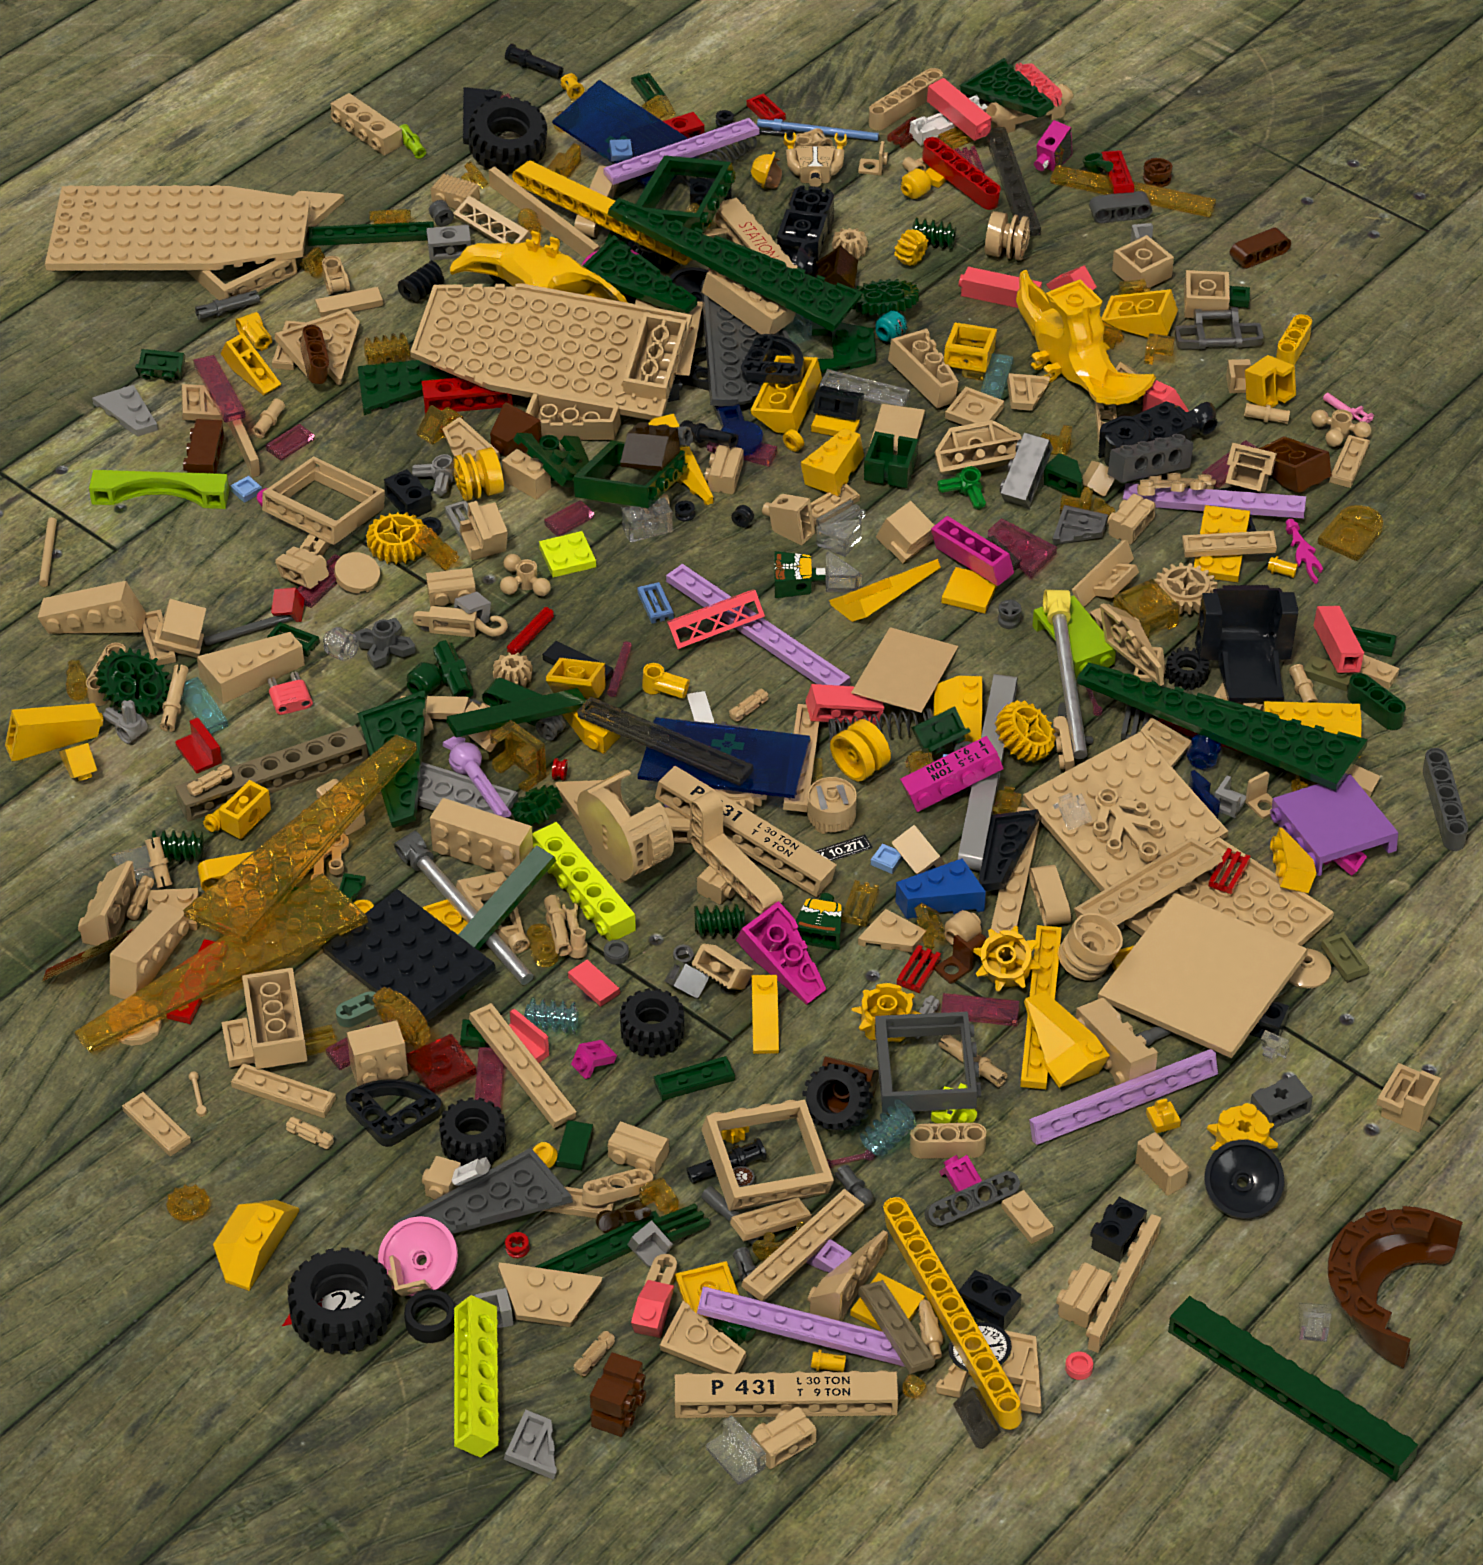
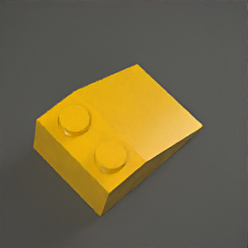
M1171 289L1114 295L1110 297L1101 319L1103 324L1144 337H1163L1168 335L1178 309Z

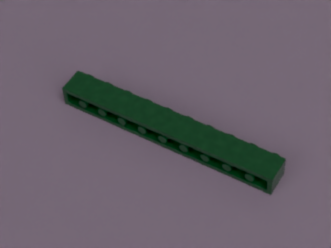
M1188 1296L1170 1316L1168 1328L1170 1334L1395 1482L1399 1480L1415 1461L1418 1444L1411 1437L1398 1432L1385 1420L1378 1419L1369 1413L1362 1405L1355 1404L1340 1391L1332 1389L1317 1376L1309 1374L1294 1361L1286 1359L1277 1353L1271 1346L1255 1339L1248 1331L1235 1326L1225 1316L1215 1313L1205 1303Z

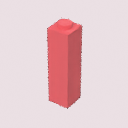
M945 78L928 86L927 102L971 139L976 141L990 133L992 117Z
M967 267L965 274H961L959 279V287H962L961 296L1018 308L1016 296L1019 290V277L973 267ZM1032 280L1039 288L1042 287V282Z
M1317 606L1313 626L1337 673L1360 672L1364 651L1340 606Z

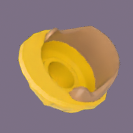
M774 151L772 155L764 154L756 158L751 168L752 178L763 189L764 187L775 189L781 180L782 170L776 163L780 159L775 157L776 152Z

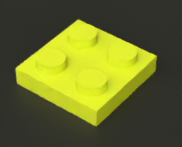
M582 531L539 541V549L552 577L596 567V559Z

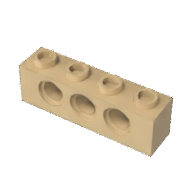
M348 93L330 103L331 118L335 123L341 125L348 132H351L384 156L403 146L402 129L352 94Z

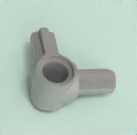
M446 454L437 456L432 461V464L413 465L412 467L413 476L433 477L435 480L434 493L439 496H443L447 492L448 484L455 481L453 460L451 456Z
M132 700L121 703L122 713H118L116 709L108 707L103 714L105 720L116 726L115 730L118 737L127 744L131 743L148 729L144 718L136 713L135 704Z

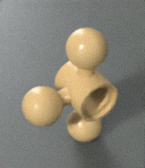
M1340 409L1334 411L1332 418L1324 410H1316L1311 416V421L1316 427H1323L1326 424L1331 425L1325 439L1327 444L1332 447L1339 446L1343 439L1350 435V431L1354 432L1356 437L1363 439L1371 434V426L1364 421L1353 424L1352 414L1347 410Z
M509 554L505 557L503 562L505 569L509 572H517V576L515 578L507 576L501 580L500 589L503 593L508 595L514 594L518 587L522 590L533 589L534 593L538 596H545L550 592V582L545 578L537 577V564L534 561L528 559L521 560L516 554Z

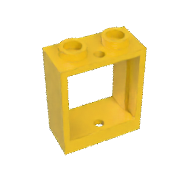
M954 323L945 345V364L954 368L986 372L995 350L997 329Z

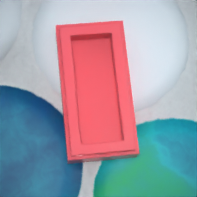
M589 960L582 962L568 972V978L600 1007L620 994V988Z

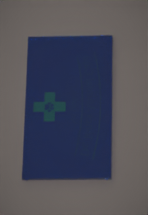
M600 79L552 121L554 125L613 164L622 161H611L610 140L630 139L632 158L689 139ZM655 170L634 178L647 185Z
M655 717L637 776L639 780L659 782L674 766H677L713 789L795 799L807 749L811 740L808 735Z

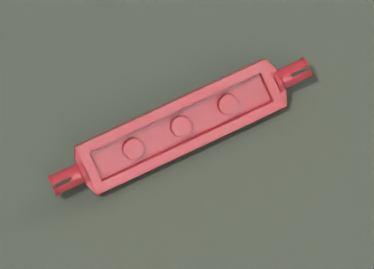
M1017 63L1015 65V71L1022 73L1031 82L1032 86L1035 85L1038 88V92L1044 93L1052 101L1054 106L1058 107V105L1062 104L1060 99L1063 97L1061 89L1032 63Z

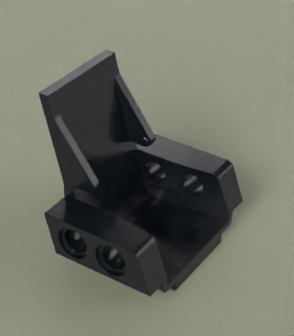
M1222 585V588L1213 589V593H1202L1195 639L1199 661L1218 660L1228 701L1234 703L1284 702L1279 660L1291 659L1298 619V606L1294 592H1283L1280 588H1269L1268 585Z

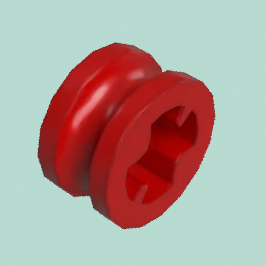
M558 758L554 759L552 779L556 780L559 777L565 781L568 769L567 759H563V761H559Z
M514 1232L505 1239L506 1252L510 1257L522 1258L529 1253V1240L524 1233ZM515 1243V1244L518 1245V1244L522 1243V1247L515 1246V1247L513 1248V1245H512V1244Z

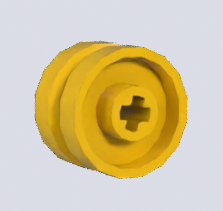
M864 719L857 720L847 730H843L833 736L830 741L831 753L837 766L846 776L857 782L865 780L874 771L887 765L891 758L890 748L884 735L874 724Z

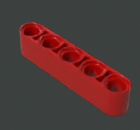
M928 137L924 140L922 151L924 163L942 175L982 208L993 210L998 207L1001 188L995 181L940 139Z

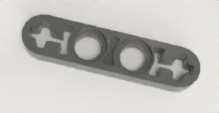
M1005 1171L938 1200L925 1209V1220L931 1226H942L1010 1196L1019 1189V1178L1014 1172ZM1004 1179L1011 1180L1012 1184L1009 1185V1189L1004 1187L996 1190L995 1186L1003 1183ZM981 1186L986 1187L990 1192V1197L987 1201H982L978 1197L977 1192ZM958 1196L963 1197L967 1202V1208L964 1211H959L955 1207V1199ZM948 1207L950 1212L941 1215L940 1219L933 1217V1213L936 1210Z

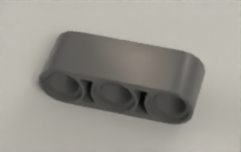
M1143 191L1100 195L1092 198L1089 202L1091 213L1097 223L1144 219L1149 217L1153 211L1149 198Z

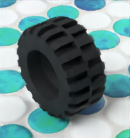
M503 96L502 99L496 97L492 98L490 102L485 101L481 104V107H477L474 110L473 115L470 117L468 143L473 158L477 162L480 161L481 166L490 169L495 167L502 173L507 174V172L513 173L527 161H533L538 164L543 158L546 151L547 122L544 115L535 105L531 106L530 102L526 100L521 101L517 97L512 99L508 98V96ZM507 131L517 133L521 137L503 139L494 134Z
M341 1247V1250L334 1251L333 1248L325 1250L326 1253L321 1255L318 1252L311 1256L309 1262L305 1260L299 1266V1271L296 1270L293 1273L291 1283L288 1285V1304L292 1326L295 1332L299 1334V1338L305 1343L309 1342L310 1347L316 1350L323 1348L324 1352L332 1354L334 1351L346 1354L348 1350H362L365 1344H373L377 1341V1335L382 1336L386 1332L387 1325L391 1323L393 1318L392 1285L387 1269L383 1264L378 1263V1259L370 1254L365 1256V1252L358 1249L354 1252L350 1251V1248ZM336 1291H353L364 1297L357 1305L345 1310H329L318 1305L322 1298Z

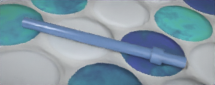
M782 119L757 120L758 127L771 128L773 131H789L793 129L796 132H808L819 128L824 132V135L835 136L838 133V137H844V134H846L847 138L878 141L879 133L783 122Z

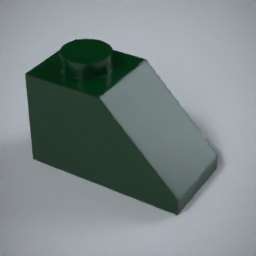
M1058 453L1046 464L1043 472L1044 485L1081 500L1083 498V479L1078 461Z

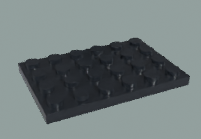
M398 889L322 945L324 954L371 991L378 993L381 999L419 1029L496 969L492 960Z

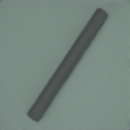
M290 615L273 616L204 637L203 642L205 646L213 645L276 626L279 622L285 623L294 619Z

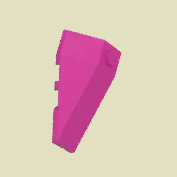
M779 901L741 929L736 939L738 944L769 974L777 975V980L806 1005L826 991L818 969L807 952L808 947L798 932V925L795 919Z

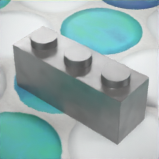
M1024 433L1022 439L1018 440L1015 449L1016 455L1014 460H1010L1007 469L1008 475L1006 480L1003 479L1000 485V492L1004 501L1030 508L1053 449L1049 439Z

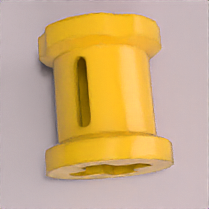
M572 73L562 77L560 80L561 87L567 90L568 97L573 100L580 98L584 93V87L581 83L577 82V77Z

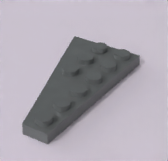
M529 1148L489 1170L486 1174L459 1186L400 1218L394 1224L396 1225L412 1217H429L441 1222L454 1234L569 1204L573 1200L572 1195L532 1148Z

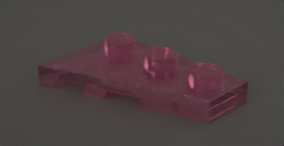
M1002 518L988 530V538L996 546L1008 552L1011 560L1029 578L1035 575L1057 554V546Z

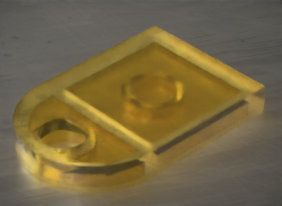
M1353 505L1346 507L1321 533L1317 544L1358 561L1380 536L1383 527L1382 516L1376 510L1367 506ZM1362 516H1367L1369 519H1364Z

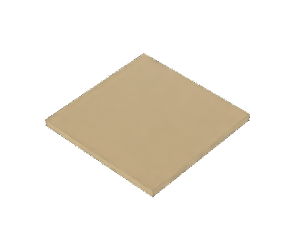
M1174 893L1100 990L1098 999L1104 998L1110 1005L1232 1058L1305 959L1308 949Z

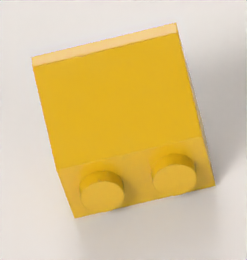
M559 658L547 674L546 682L553 693L578 688L585 699H596L605 690V663Z

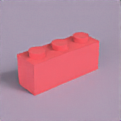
M811 684L806 698L810 721L829 722L830 718H837L842 723L843 718L847 717L851 723L854 716L861 720L863 715H866L870 721L873 714L880 721V716L884 711V704L881 701L852 694L854 686ZM873 717L872 724L877 725L876 719Z

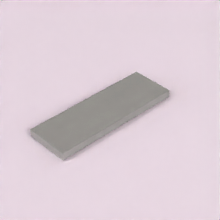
M421 762L418 806L434 811L442 798H446L494 814L468 776ZM375 774L368 783V788L370 791L382 794ZM492 784L510 810L518 799V792Z

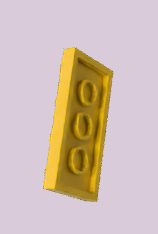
M1205 505L1200 534L1247 532L1250 511ZM1243 554L1195 557L1194 567L1196 568L1200 565L1201 571L1209 570L1208 576L1214 575L1216 580L1238 582Z

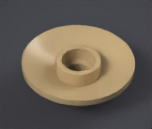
M1307 948V956L1288 982L1300 988H1316L1326 983L1330 978L1331 964L1322 953Z

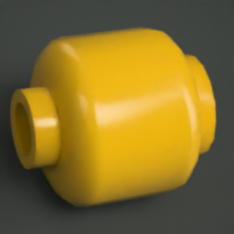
M916 168L901 179V191L911 199H917L930 191L931 177L922 169Z

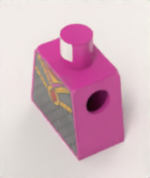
M1055 120L1052 121L1036 146L1037 160L1034 162V166L1037 170L1043 171L1046 168L1056 171L1072 156V133L1070 126Z

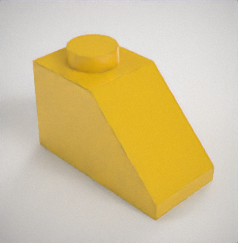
M88 743L59 751L60 757L71 778L77 777L78 781L93 777L91 772L97 771Z

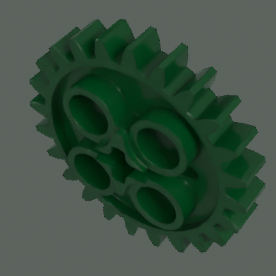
M879 279V282L863 283V286H857V289H855L863 293L853 309H856V312L862 311V314L869 312L870 315L878 313V316L889 311H906V308H912V305H917L919 290L916 285H912V282L906 283V280L900 282L899 279L891 281V279L886 281Z
M120 648L117 653L111 651L110 655H106L103 661H101L95 675L98 678L95 684L101 686L98 693L106 694L103 701H111L110 708L118 706V713H121V703L132 700L135 704L136 713L139 715L143 713L147 718L150 713L156 715L158 710H162L171 680L167 679L169 672H162L164 665H157V658L150 660V653H146L143 656L140 649L133 653L132 649L128 648L125 653Z

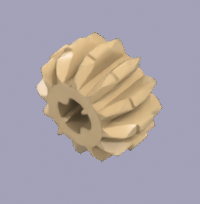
M850 227L847 230L841 228L840 232H835L832 248L834 250L841 245L859 260L860 256H865L868 247L867 237L864 232H859L858 228L854 230Z
M508 652L507 656L500 655L499 659L494 661V679L503 678L525 688L526 684L531 682L533 667L527 656H520L519 652L511 655Z

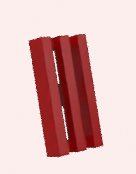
M764 93L747 100V107L760 119L786 120V114Z
M1227 848L1222 857L1223 862L1219 863L1208 886L1232 895L1250 862L1251 856L1246 854L1243 857L1241 852L1236 851V853H1232V849ZM1229 859H1231V862L1228 868L1226 869L1224 875L1222 876L1220 882L1216 883L1221 873L1223 872L1226 864L1228 863ZM1237 862L1241 863L1229 886H1225Z
M918 945L898 976L897 985L920 993L934 971L935 966L939 963L941 953L936 952L933 954L931 949L927 948L925 951L923 946ZM920 956H921L922 958L920 959V961H919L918 964L916 965V967H915V969L913 970V972L911 973L910 977L908 978L907 981H905L906 978L908 977V975L910 974L911 970L913 969V967H914L915 964L917 963L918 959H919ZM927 960H931L927 968L923 972L922 976L918 980L917 984L914 985L913 982L921 972Z

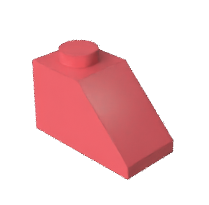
M1085 265L1063 273L1046 284L1049 289L1054 290L1081 279L1091 290L1097 288Z
M1158 380L1153 382V386L1143 396L1142 411H1146L1166 401L1180 406L1185 412L1189 411L1176 390Z
M647 1280L637 1298L631 1320L635 1333L661 1338L674 1285Z

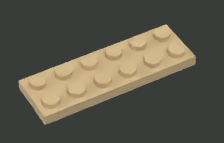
M1190 838L1075 907L1076 917L1085 913H1097L1106 916L1118 925L1134 917L1135 914L1143 909L1154 905L1155 902L1166 895L1172 894L1186 883L1192 882L1204 872L1212 870L1214 866L1223 862L1221 853L1194 838Z

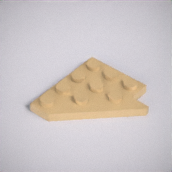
M347 308L275 333V341L307 377L300 348L302 331L306 325L318 326L322 330L329 358L328 374L337 385H341L360 321Z

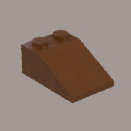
M1285 436L1258 448L1277 453L1271 476L1283 487L1294 492H1304L1308 487L1320 484L1323 480L1332 476L1329 451Z

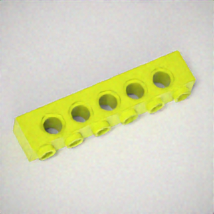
M557 822L532 833L533 848L537 845L552 854L557 860L547 872L554 875L560 888L565 889L569 893L572 902L580 906L586 919L591 920L595 924L601 936L604 935L608 941L618 940L636 931L635 913Z
M470 1295L454 1307V1447L481 1458L498 1446L499 1441L497 1306Z

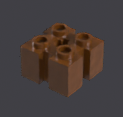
M611 1352L603 1368V1375L601 1378H598L590 1394V1408L593 1409L591 1413V1427L620 1437L623 1436L626 1428L632 1427L636 1415L633 1411L636 1410L637 1406L641 1407L646 1397V1391L643 1390L646 1375L643 1374V1362Z

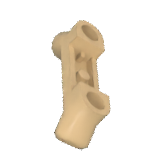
M1064 84L1057 85L1061 89L1063 96L1060 98L1062 104L1058 105V107L1053 104L1054 109L1046 114L1050 120L1063 117L1067 104L1074 98L1073 92ZM996 102L991 103L985 111L992 117V130L998 134L1015 131L1016 124L1037 118L1003 107Z

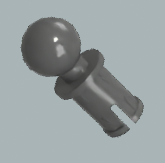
M846 1164L837 1169L838 1172H835V1176L844 1185L846 1191L865 1204L864 1208L869 1207L874 1199L871 1190L864 1188V1181L856 1177L849 1165Z

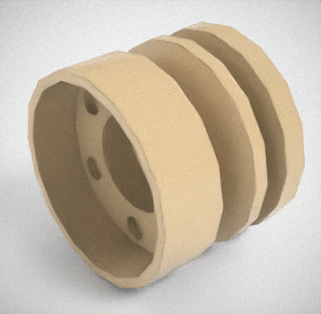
M993 211L987 227L985 254L1000 257L1005 248L1008 259L1012 258L1015 250V260L1021 261L1029 243V217L1023 216L1019 225V216L1014 215L1010 224L1008 223L1007 213Z
M1085 913L1079 916L1059 946L1058 957L1061 965L1068 973L1082 980L1101 978L1122 947L1123 937L1121 931L1106 916L1097 913Z

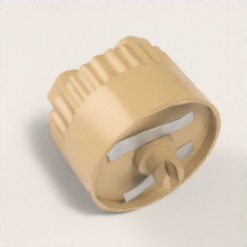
M838 777L822 778L810 786L808 790L807 816L810 823L815 826L816 831L825 834L827 832L849 830L853 826L856 818L857 798L854 786L850 782Z

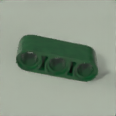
M1355 673L1350 677L1347 699L1352 704H1360V710L1388 730H1398L1403 726L1406 705L1402 700L1366 674Z
M496 678L482 694V700L492 707L543 695L506 679ZM534 720L526 723L535 726L539 720Z

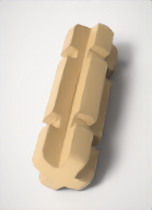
M762 688L754 692V695H750L739 703L738 706L732 708L729 711V717L735 722L740 721L744 716L768 700L767 691H764Z
M222 765L217 768V771L213 770L198 778V781L194 780L187 785L191 796H197L203 790L206 791L221 783L223 779L226 780L232 777L231 768L228 765Z
M144 875L140 879L138 888H136L130 906L125 913L127 918L133 921L139 918L150 894V889L153 887V878Z
M291 1117L287 1121V1131L293 1134L298 1133L299 1137L314 1144L319 1143L318 1146L329 1149L334 1143V1136L325 1131L321 1133V1129L311 1124L301 1123L302 1120L296 1117Z
M603 1331L598 1336V1340H595L584 1352L583 1358H579L574 1364L575 1373L581 1377L586 1376L591 1370L590 1367H594L607 1352L605 1349H610L615 1343L614 1335L608 1331Z

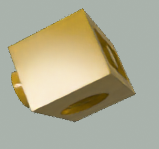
M249 780L219 809L221 829L242 839L271 810L269 790Z

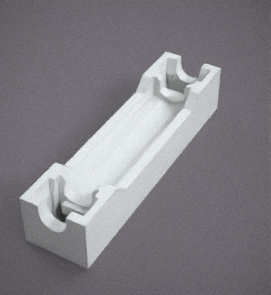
M977 96L969 98L983 111H986L987 106L983 104L981 107L980 99ZM938 113L928 118L923 116L911 121L909 134L922 146L924 140L928 137L939 139L961 129L943 114Z

